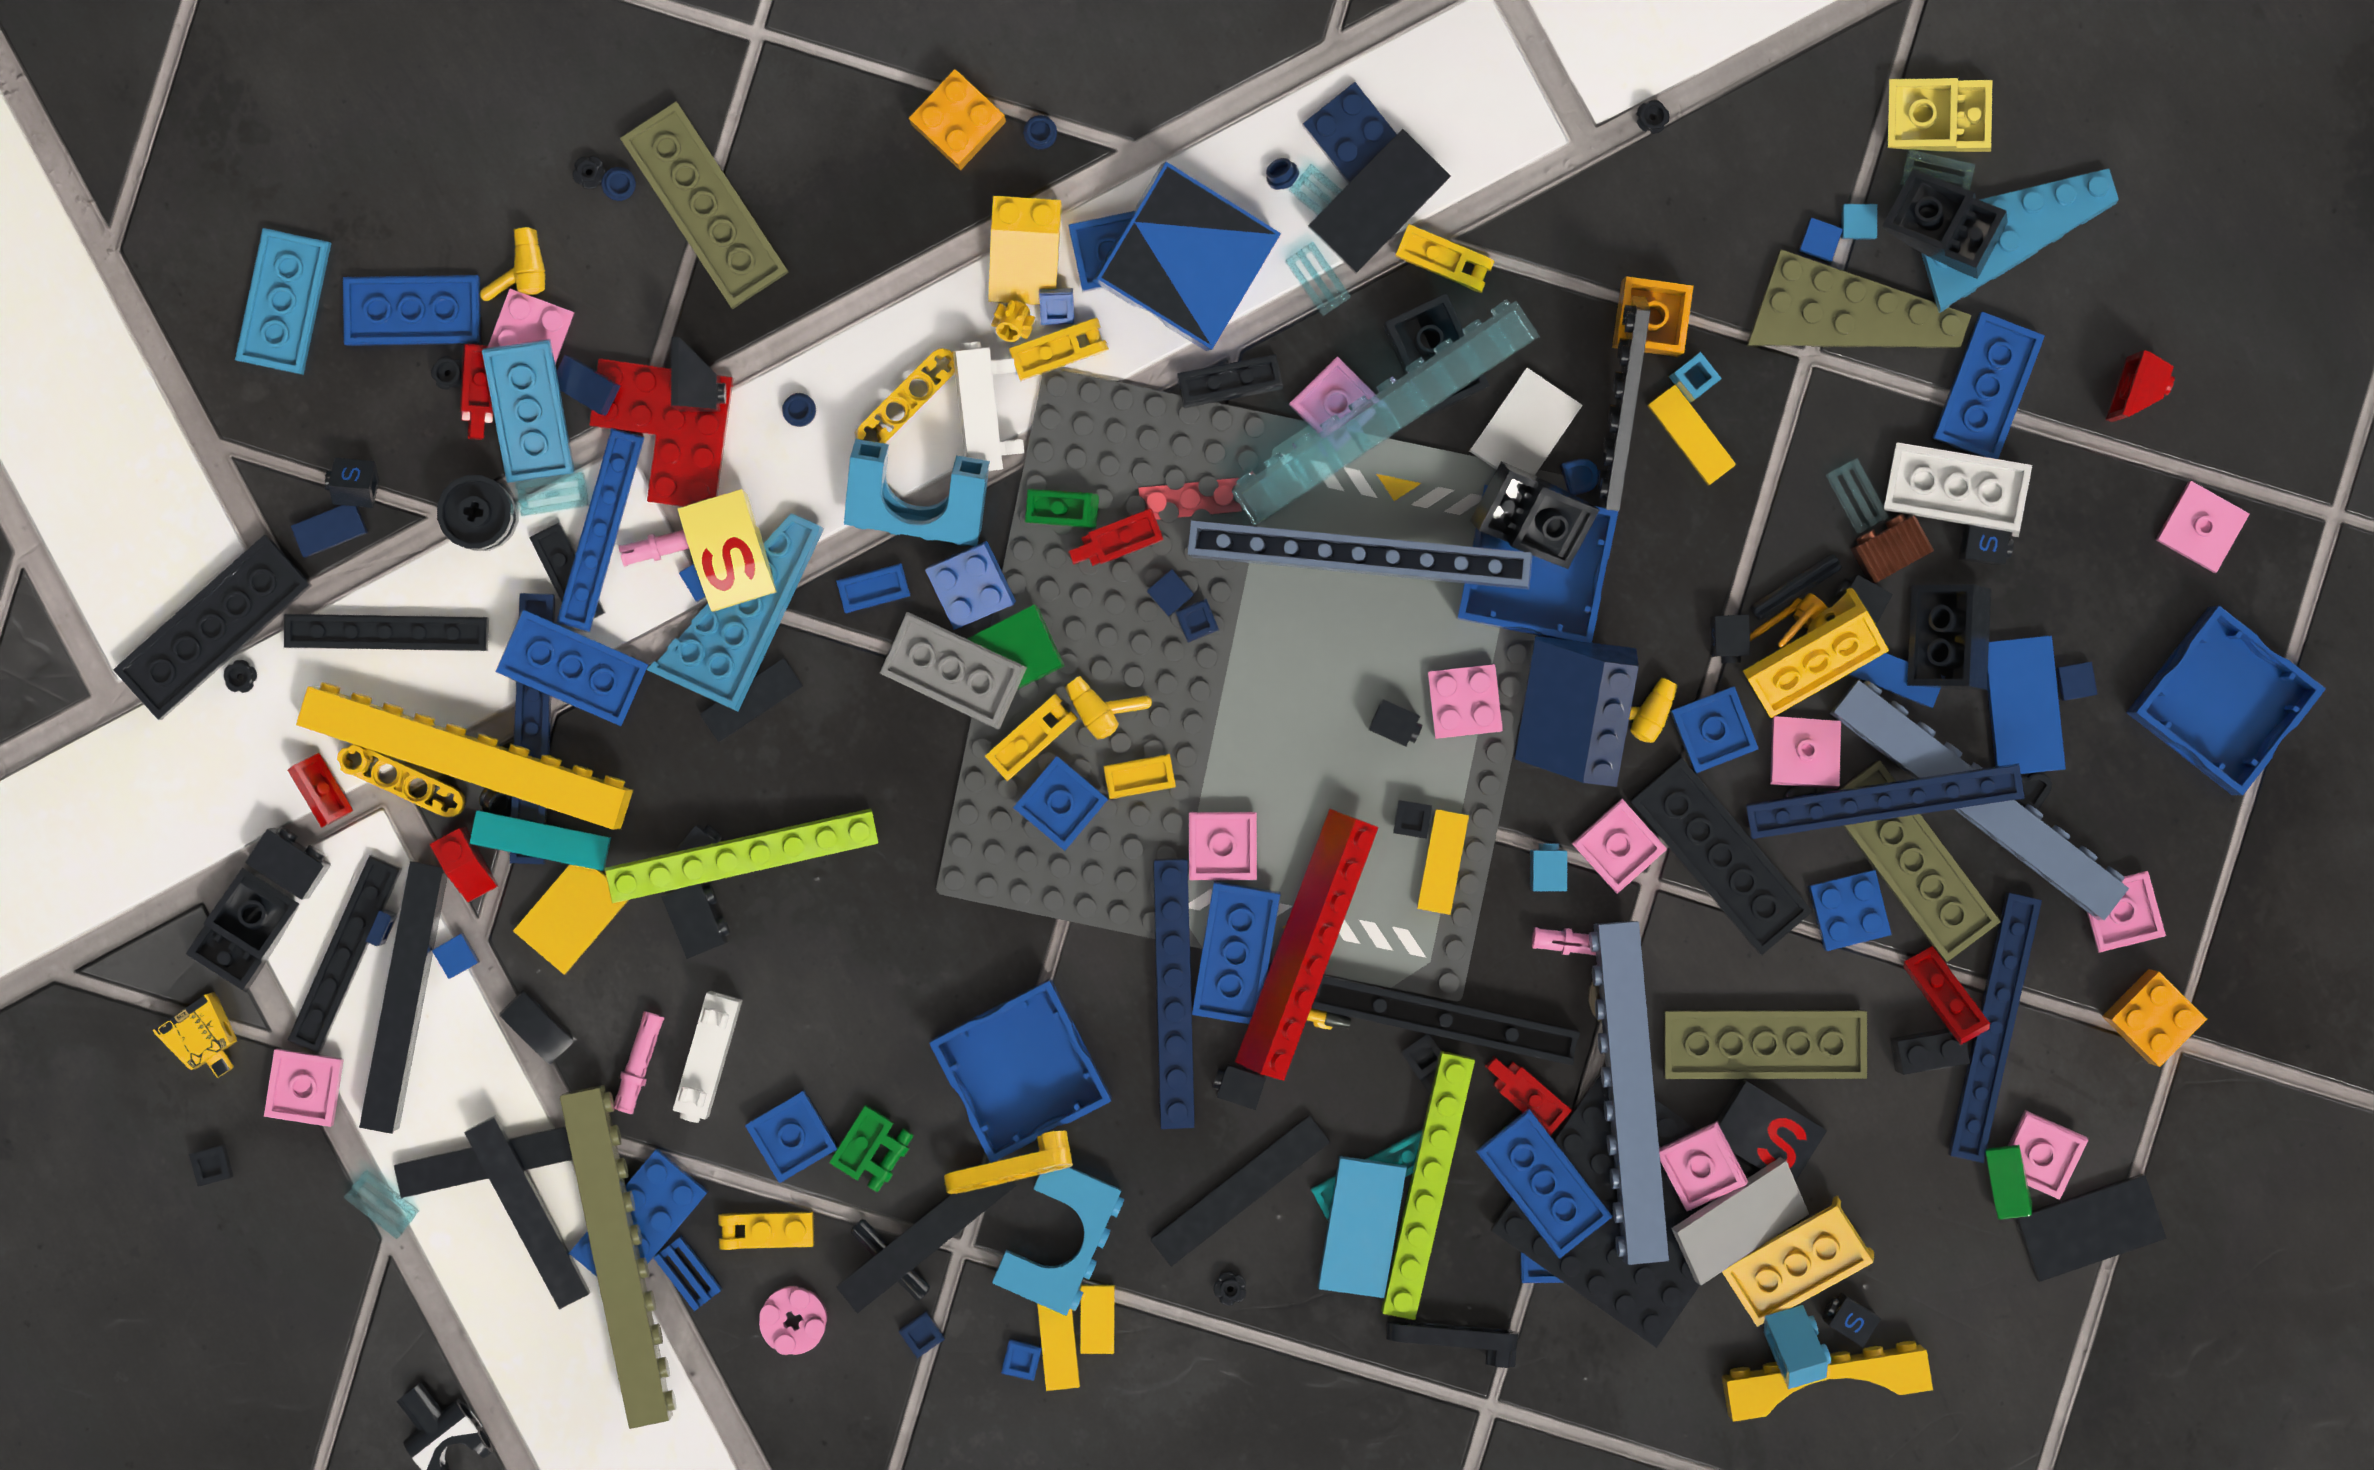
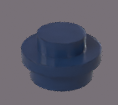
M1034 116L1024 126V138L1027 144L1034 149H1047L1056 141L1057 127L1052 119L1047 116Z
M1287 158L1273 161L1266 170L1267 183L1275 190L1291 187L1299 176L1297 165Z
M614 167L605 172L602 177L601 186L608 198L615 201H623L633 194L636 182L633 174L628 169Z
M795 393L785 400L782 413L785 420L792 426L804 427L814 420L816 405L808 395Z

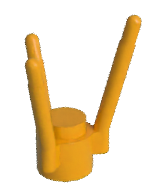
M1808 593L1803 600L1798 597L1790 606L1750 633V642L1795 611L1793 617L1797 622L1778 643V646L1783 648L1802 626L1808 629L1810 623L1828 607L1812 593Z

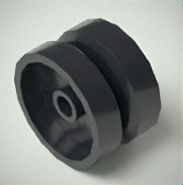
M466 475L452 481L443 490L437 504V520L443 534L452 543L474 551H491L503 546L513 536L519 522V507L514 495L504 484L482 475ZM476 509L483 510L482 517L475 518Z

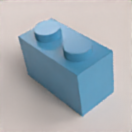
M1803 1305L1766 1315L1764 1319V1335L1788 1389L1827 1378V1367L1831 1363L1827 1346L1820 1344L1817 1338L1819 1334L1817 1323L1812 1315H1807Z

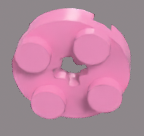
M787 1286L778 1289L768 1297L760 1311L759 1326L765 1341L769 1346L776 1349L778 1353L782 1355H798L808 1352L819 1343L826 1330L828 1316L823 1301L816 1293L804 1288H798V1286ZM792 1311L793 1315L800 1314L802 1316V1320L799 1322L800 1328L794 1329L792 1326H786L785 1321L788 1319V1312Z

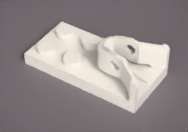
M1897 442L1884 510L2012 532L2013 537H2019L2032 465Z

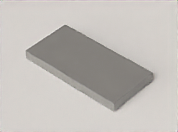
M906 612L880 674L985 724L1000 729L1027 667L919 616Z
M1779 1157L1747 1178V1185L1718 1197L1671 1228L1692 1276L1699 1285H1703L1809 1215L1785 1159Z

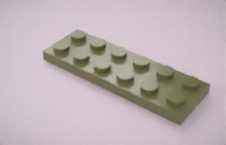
M677 101L620 138L732 309L789 273Z
M1877 760L1838 790L1896 781L1882 762ZM1920 814L1843 825L1944 962L1950 961L2001 922Z
M1663 1011V1078L1867 1079V1011Z

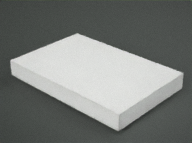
M1526 368L1469 452L1496 470L1502 461L1535 476L1583 405L1529 368Z

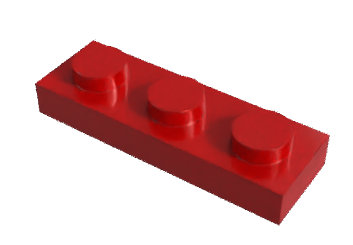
M1933 946L1904 961V969L1960 1045L1989 1030L1990 1022Z

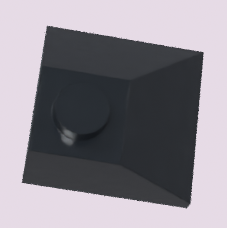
M672 337L671 406L678 411L720 412V404H726V383H721V378L687 343L679 337Z

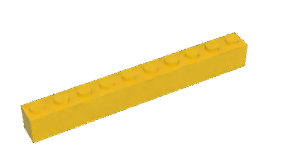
M321 682L320 687H307L297 719V726L612 830L621 829L633 792L632 789L624 787V780L607 775L602 780L592 776L593 770L574 765L571 770L560 766L562 761L548 755H542L541 759L529 756L530 750L521 746L510 744L509 749L497 745L498 739L478 734V737L474 738L465 735L467 729L447 723L446 728L434 724L435 718L415 713L413 718L402 714L404 709L402 707L389 703H384L383 707L371 704L372 698L363 694L352 692L351 697L339 693L340 687L329 683Z

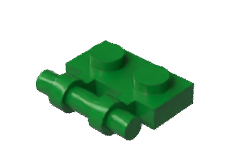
M865 1105L829 1163L857 1181L864 1170L870 1172L873 1176L867 1186L879 1192L884 1182L888 1183L893 1176L892 1170L901 1156L905 1157L909 1151L908 1144L914 1134L902 1128L897 1138H893L887 1133L894 1122L868 1105ZM880 1144H882L889 1151L882 1162L878 1164L871 1159Z

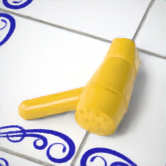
M529 227L514 229L516 246L514 267L480 291L482 300L490 301L514 283H516L517 291L526 295L538 294L545 290V269L535 229Z
M1081 676L1068 683L1065 687L1084 725L1097 740L1104 739L1116 731L1119 722L1114 714L1148 709L1152 705V700L1149 696L1104 702Z
M1661 677L1642 706L1631 707L1629 720H1633L1630 732L1634 737L1643 742H1655L1665 726L1677 689L1675 683Z

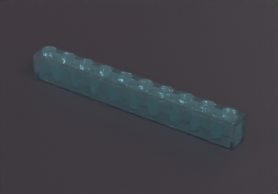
M1508 300L1500 303L1491 310L1493 317L1484 323H1481L1479 319L1475 320L1462 329L1463 337L1454 343L1451 338L1445 340L1433 349L1436 355L1427 361H1424L1421 357L1405 368L1408 374L1397 381L1394 376L1387 379L1376 387L1379 393L1369 400L1364 395L1348 406L1351 412L1340 419L1337 414L1320 425L1323 431L1312 438L1309 433L1292 443L1293 451L1284 457L1279 452L1265 461V470L1256 476L1251 471L1236 481L1238 488L1233 490L1232 493L1254 526L1259 525L1539 338V333L1517 301L1510 304Z

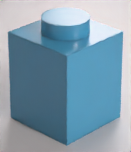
M1701 352L1669 376L1689 403L1722 379Z
M1539 843V850H1530V890L1567 891V851L1559 850V843Z

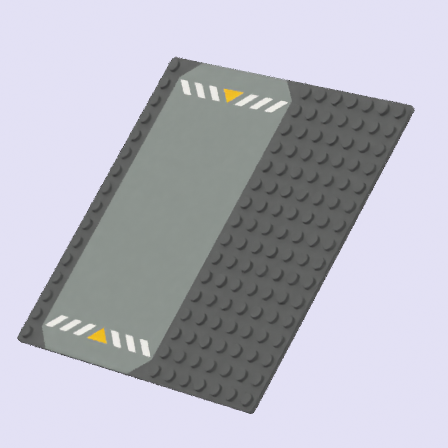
M1057 369L1043 373L1002 573L1016 602L1014 605L993 613L991 626L1032 605H1037L1065 666L1018 689L1000 729H996L973 717L971 718L936 886L937 892L944 896L1155 939L1153 860L1187 859L1190 947L1203 949L1214 881L1281 892L1269 960V963H1272L1328 811L1332 809L1379 828L1324 974L1451 1001H1460L1464 993L1522 714L1534 639L1538 635L1458 620L1465 583L1192 558L1188 555L1191 521L1472 547L1476 527L1470 520L1482 499L1484 485H1489L1496 469L1475 456L1357 432L1336 452L1306 421L1216 402L1184 408L1181 395ZM1538 470L1535 476L1567 491L1563 475ZM1239 478V484H1236L1232 491L1234 494L1233 500L1241 504V512L1210 514L1204 509H1199L1190 517L1178 518L1179 510L1177 506L1167 502L1165 509L1159 512L1160 519L1156 520L1163 536V541L1101 565L1099 563L1092 566L1090 559L1074 565L1071 562L1068 551L1083 546L1081 537L1088 535V532L1145 511L1146 503L1139 496L1138 488L1167 485L1170 489L1178 490L1185 483L1199 482L1198 489L1200 493L1206 497H1211L1214 495L1216 488L1219 487L1217 480ZM1027 490L1083 492L1099 495L1096 528L1025 523ZM1173 569L1194 594L1176 611L1207 599L1219 630L1188 643L1176 613L1174 612L1168 617L1147 593V590ZM1495 664L1503 731L1435 739L1428 672ZM1081 676L1104 702L1149 696L1152 700V705L1148 709L1114 714L1119 722L1116 731L1104 739L1097 740L1084 725L1065 687L1068 683ZM1056 693L1062 700L1060 704L1068 713L1072 711L1078 719L1010 780L1006 781L985 755ZM1382 699L1420 716L1417 723L1423 726L1415 743L1409 741L1407 747H1404L1368 730ZM1050 712L1043 718L1050 728L1058 723V720ZM1170 754L1176 787L1109 799L1103 766ZM1056 756L1108 798V801L1065 851L1013 808ZM1398 800L1432 805L1427 839L1393 833ZM1435 809L1469 815L1451 915L1417 909ZM1189 812H1257V880H1189Z

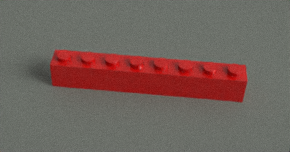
M1329 809L1235 1060L1236 1063L1259 1074L1285 1080L1379 827Z

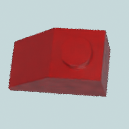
M464 827L432 842L430 846L447 877L464 899L470 902L498 887V884L477 845L469 844L471 834L468 828Z

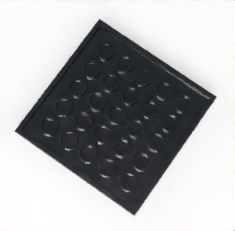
M1600 1071L1553 1140L1613 1216V1203L1618 1202L1617 1189H1612L1610 1169L1615 1168L1614 1155H1609L1607 1149V1135H1611L1612 1131L1611 1121H1606L1604 1115V1101H1609L1608 1087H1603ZM1655 1100L1659 1148L1698 1130ZM1736 1157L1746 1178L1757 1173V1171ZM1660 1162L1669 1261L1628 1265L1623 1261V1257H1618L1616 1236H1621L1620 1223H1615L1614 1217L1610 1218L1559 1259L1518 1205L1511 1199L1490 1230L1657 1348L1700 1286L1695 1282L1671 1228L1712 1201L1686 1211Z

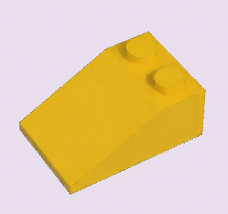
M993 196L988 302L1009 303L1010 300L1028 305H1040L1039 289H1057L1062 213L1061 200Z

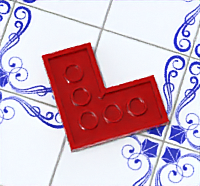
M598 359L597 372L621 387L606 416L591 410L589 425L592 427L613 428L621 431L656 435L647 502L685 507L717 497L734 378L718 375L721 378V383H726L727 393L726 404H720V412L678 411L671 406L670 368Z

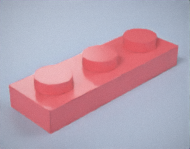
M1239 478L1217 480L1219 487L1216 488L1214 495L1211 497H1206L1200 493L1198 489L1199 482L1185 483L1178 490L1170 489L1167 485L1138 488L1139 496L1146 503L1145 510L1152 508L1156 520L1160 519L1159 512L1165 509L1167 502L1177 506L1179 510L1178 518L1190 517L1199 509H1204L1210 514L1242 511L1241 504L1233 500L1234 494L1232 491L1233 487L1239 484Z

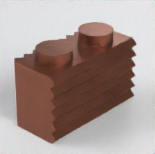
M1902 513L1887 521L1885 524L1888 529L1876 535L1875 531L1871 530L1856 539L1858 545L1853 547L1851 552L1854 554L1868 581L1877 583L1934 551L1915 515L1905 518Z

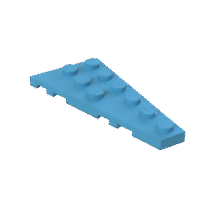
M2110 169L1981 199L1983 202L2006 210L2008 223L1978 279L1961 273L1921 253L1938 312L1941 313L1962 297L1965 298L1983 284L1996 279L2036 254L2051 242L2054 243L2067 232L2080 224L2083 225L2115 205L2119 199Z
M791 513L764 542V548L777 592L714 612L711 611L709 604H707L691 621L692 624L678 639L675 638L657 662L654 661L646 670L738 712L824 528Z

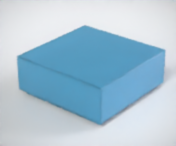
M1843 204L1841 221L1843 231L1841 239H1876L1877 204Z

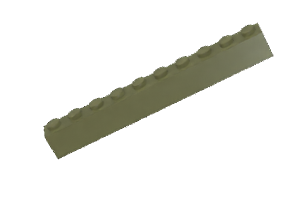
M604 1085L566 1092L560 1096L628 1427L633 1429L666 1422L673 1416L672 1411L677 1410L674 1391H668L666 1377H670V1370L667 1358L661 1357L659 1344H663L661 1327L659 1323L654 1324L652 1311L656 1310V1303L653 1291H647L645 1278L649 1277L647 1260L645 1257L640 1258L638 1245L642 1244V1235L639 1225H633L631 1212L635 1211L634 1197L632 1191H626L624 1178H628V1168L625 1158H619L617 1145H621V1134L618 1125L612 1124L610 1112L615 1110L611 1092L605 1091Z

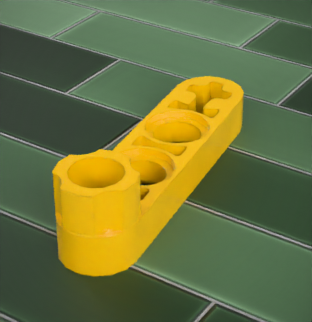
M943 348L932 352L854 432L856 439L864 440L866 436L864 429H873L877 433L878 443L885 444L954 375L953 352ZM935 357L940 360L946 357L949 360L947 364L949 372L941 370L933 378L939 381L935 385L931 377L921 370L925 368L927 373H929L937 364L934 360ZM921 379L927 384L928 390L924 397H915L911 394L909 385L912 380ZM896 402L902 405L904 416L901 420L893 421L888 418L886 407L889 403ZM876 415H879L885 425L892 428L890 432L887 431L886 427L882 428L878 424L880 421L874 418Z
M358 745L342 748L338 753L337 760L341 766L340 770L345 774L354 775L440 816H457L465 808V796L458 788L389 756ZM359 752L362 763L353 768V761L349 757L351 754H358ZM374 757H376L379 760L372 767L370 777L367 775V772L370 771L371 768L368 767L370 763H374ZM385 764H391L397 771L396 779L389 784L384 783L379 777V771ZM416 778L423 779L428 787L427 793L421 798L413 796L410 792V783ZM435 785L440 787L436 793L441 796L447 797L451 793L454 794L453 801L457 803L456 808H449L446 811L444 810L445 803L438 799H433L432 805L428 803L434 795Z
M1064 1130L1052 1131L1037 1136L1039 1152L944 1175L946 1192L948 1194L963 1193L1071 1167L1073 1164L1067 1132Z

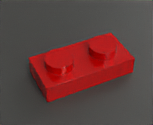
M320 753L294 764L287 770L321 828L349 815L353 811Z

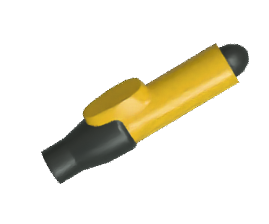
M1311 1008L1307 1018L1308 1021L1313 1022L1314 1026L1329 1030L1333 1027L1349 1029L1351 1018Z

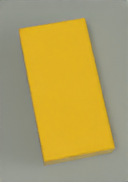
M1170 754L1103 766L1109 799L1176 787Z
M1081 1285V1291L1083 1292L1081 1298V1354H1114L1115 1285Z

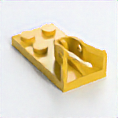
M1846 589L1847 593L1831 608L1821 612L1810 623L1806 635L1743 670L1770 718L1889 651L1871 616L1854 589ZM1835 615L1834 619L1826 621L1828 616Z
M1835 1196L1830 1207L1772 1238L1722 1271V1273L1758 1327L1764 1323L1766 1315L1790 1309L1872 1264L1874 1261V1251L1872 1248L1865 1246L1842 1210L1840 1198Z

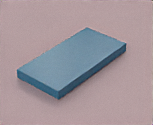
M265 228L262 229L235 357L236 361L304 375L331 248L330 242Z
M551 339L484 348L482 350L507 483L574 473V463Z
M1339 1156L1317 1285L1318 1289L1385 1298L1407 1169L1405 1165Z

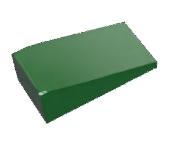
M1028 489L1025 523L1096 528L1099 495L1083 492Z
M2020 1145L1986 1149L1998 1219L2030 1216L2032 1214V1201Z

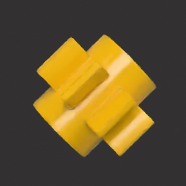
M1010 300L1007 306L1001 303L998 304L991 326L996 327V332L1001 339L1016 343L1020 336L1028 339L1036 318L1030 315V309L1026 304Z

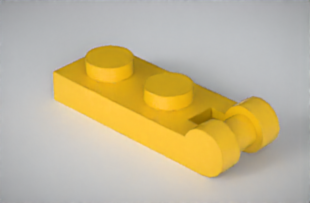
M1408 224L1395 254L1397 258L1479 293H1482L1485 286L1483 280L1486 272L1491 271L1495 262L1489 257L1411 224ZM1466 261L1475 265L1471 275L1462 272Z
M1098 318L1090 319L1009 348L1012 359L1014 358L1020 382L1108 351L1106 340L1102 341L1098 330L1101 328ZM1086 334L1089 345L1080 348L1076 337Z
M1056 693L985 755L1006 781L1010 780L1078 719L1072 711L1068 713L1060 704L1062 700ZM1049 712L1058 720V723L1052 728L1043 720Z
M813 1212L727 1213L718 1215V1225L722 1226V1238H719V1249L721 1250L814 1246ZM735 1225H745V1237H735Z

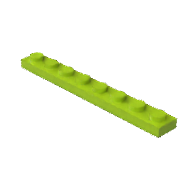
M866 809L606 867L604 869L611 901L616 903L878 844L872 810Z
M1440 1051L1385 1298L1382 1304L1381 1311L1383 1314L1412 1320L1416 1319L1475 1059L1472 1057Z

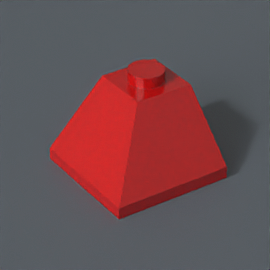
M2146 350L2128 356L2106 420L2114 422L2130 417L2163 399L2164 395L2168 396L2175 377L2171 376L2174 366Z

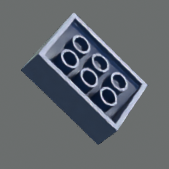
M1535 636L1515 759L1582 783L1617 787L1639 668L1637 649Z

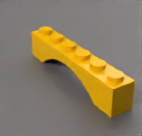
M1905 1341L1897 1343L1895 1349L1883 1350L1881 1346L1864 1348L1863 1354L1851 1356L1850 1352L1847 1351L1835 1352L1830 1354L1831 1363L1827 1367V1378L1791 1389L1787 1388L1777 1362L1764 1364L1762 1370L1750 1371L1749 1367L1734 1368L1730 1370V1375L1722 1376L1727 1413L1733 1422L1766 1417L1778 1403L1793 1392L1809 1384L1828 1379L1851 1378L1865 1380L1884 1386L1898 1395L1931 1391L1933 1387L1927 1350L1921 1345H1916L1915 1341Z

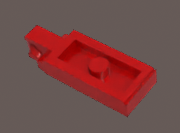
M464 344L460 412L461 421H468V439L482 440L484 438V424L492 423L494 415L482 350L488 347L485 345Z
M1151 508L1088 532V535L1081 537L1084 545L1068 551L1073 565L1090 559L1092 566L1099 563L1101 565L1161 542L1164 539Z
M1493 1056L1485 1065L1487 1069L1498 1077L1493 1083L1499 1089L1498 1091L1522 1112L1530 1109L1549 1135L1556 1130L1572 1111L1523 1067L1516 1065L1513 1061L1506 1067Z

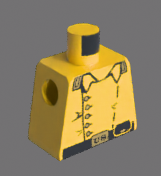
M215 992L204 995L153 1030L155 1035L190 1070L199 1068L207 1063L215 1076L219 1078L234 1068L224 1050L236 1043L237 1038Z

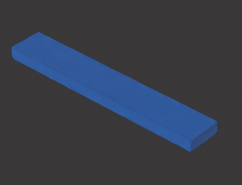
M611 428L557 624L586 632L591 631L644 443V437Z

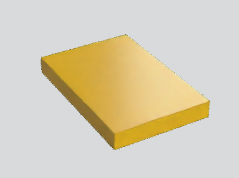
M570 864L513 932L565 975L629 900L612 903L605 874L600 870Z

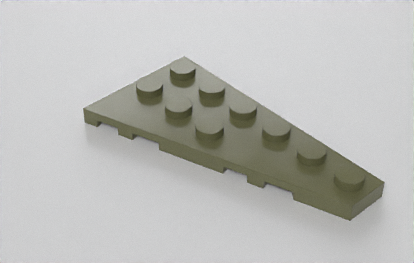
M1780 250L1746 346L1960 348L1971 315L1950 307L1939 313L1935 302Z

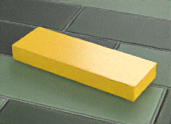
M1676 384L1647 405L1707 485L1712 484L1736 465Z
M1435 809L1417 909L1451 915L1469 815Z
M1037 1303L1046 1391L1079 1388L1080 1381L1072 1309H1069L1067 1316Z

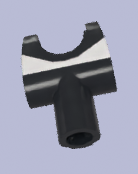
M420 1382L396 1401L418 1429L406 1438L403 1443L407 1452L421 1470H449L445 1453L447 1447L452 1444L460 1443L466 1445L471 1450L474 1449L483 1458L493 1453L491 1441L481 1423L460 1399H456L442 1410Z

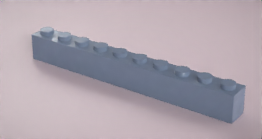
M1191 521L1188 555L1192 558L1528 590L1530 588L1533 558L1531 552Z
M1859 680L1855 681L1830 712L1833 717L1841 721L1846 727L1914 779L1982 769L1981 766L1974 762L1970 766L1960 758L1963 753L1949 742L1943 745L1933 738L1936 732L1925 723L1919 721L1918 724H1915L1906 716L1909 712L1896 701H1892L1889 704L1881 698L1880 694L1882 691L1868 680H1865L1864 683ZM2010 800L1954 809L2097 920H2105L2129 890L2122 883L2125 878L2119 872L2109 866L2105 870L2095 862L2098 857L2082 845L2079 849L2068 841L2071 836L2057 825L2050 828L2041 821L2044 817L2043 814L2029 804L2023 807L2017 801Z
M1639 921L1593 924L1594 932H1589V945L1591 952H1596L1597 965L1592 966V979L1594 986H1599L1600 999L1595 1000V1013L1597 1020L1602 1019L1603 1033H1598V1047L1600 1054L1605 1053L1606 1067H1601V1081L1603 1087H1608L1609 1101H1604V1115L1606 1121H1611L1612 1131L1611 1135H1607V1149L1609 1155H1614L1615 1168L1610 1169V1183L1612 1189H1617L1618 1202L1613 1203V1217L1615 1223H1620L1621 1236H1616V1251L1618 1257H1623V1261L1628 1265L1669 1261Z

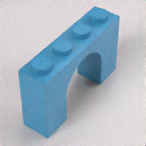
M855 439L849 463L844 525L854 526L858 529L886 531L894 535L916 536L925 540L952 542L960 546L978 545L982 528L990 461L956 455L951 474L949 495L935 505L915 506L900 500L888 486L886 470L889 444Z
M1072 1167L1040 1174L1033 1189L1069 1205L1077 1212L1084 1226V1238L1078 1252L1065 1263L1048 1266L1036 1263L1006 1249L992 1280V1283L1065 1316H1067L1069 1309L1076 1311L1083 1292L1078 1290L1083 1277L1088 1280L1090 1279L1097 1263L1096 1260L1092 1259L1097 1246L1103 1249L1111 1231L1105 1228L1111 1215L1117 1218L1124 1199L1119 1197L1121 1193L1120 1188Z

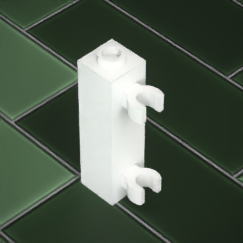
M980 341L960 343L961 350L953 351L964 456L990 461L989 471L1002 470V455L1024 453L1023 439L1000 441L992 374L1015 372L1014 358L991 361L989 347L981 348Z
M713 991L706 993L673 1107V1111L680 1112L681 1119L699 1123L700 1118L707 1119L709 1117L742 1004L741 999Z

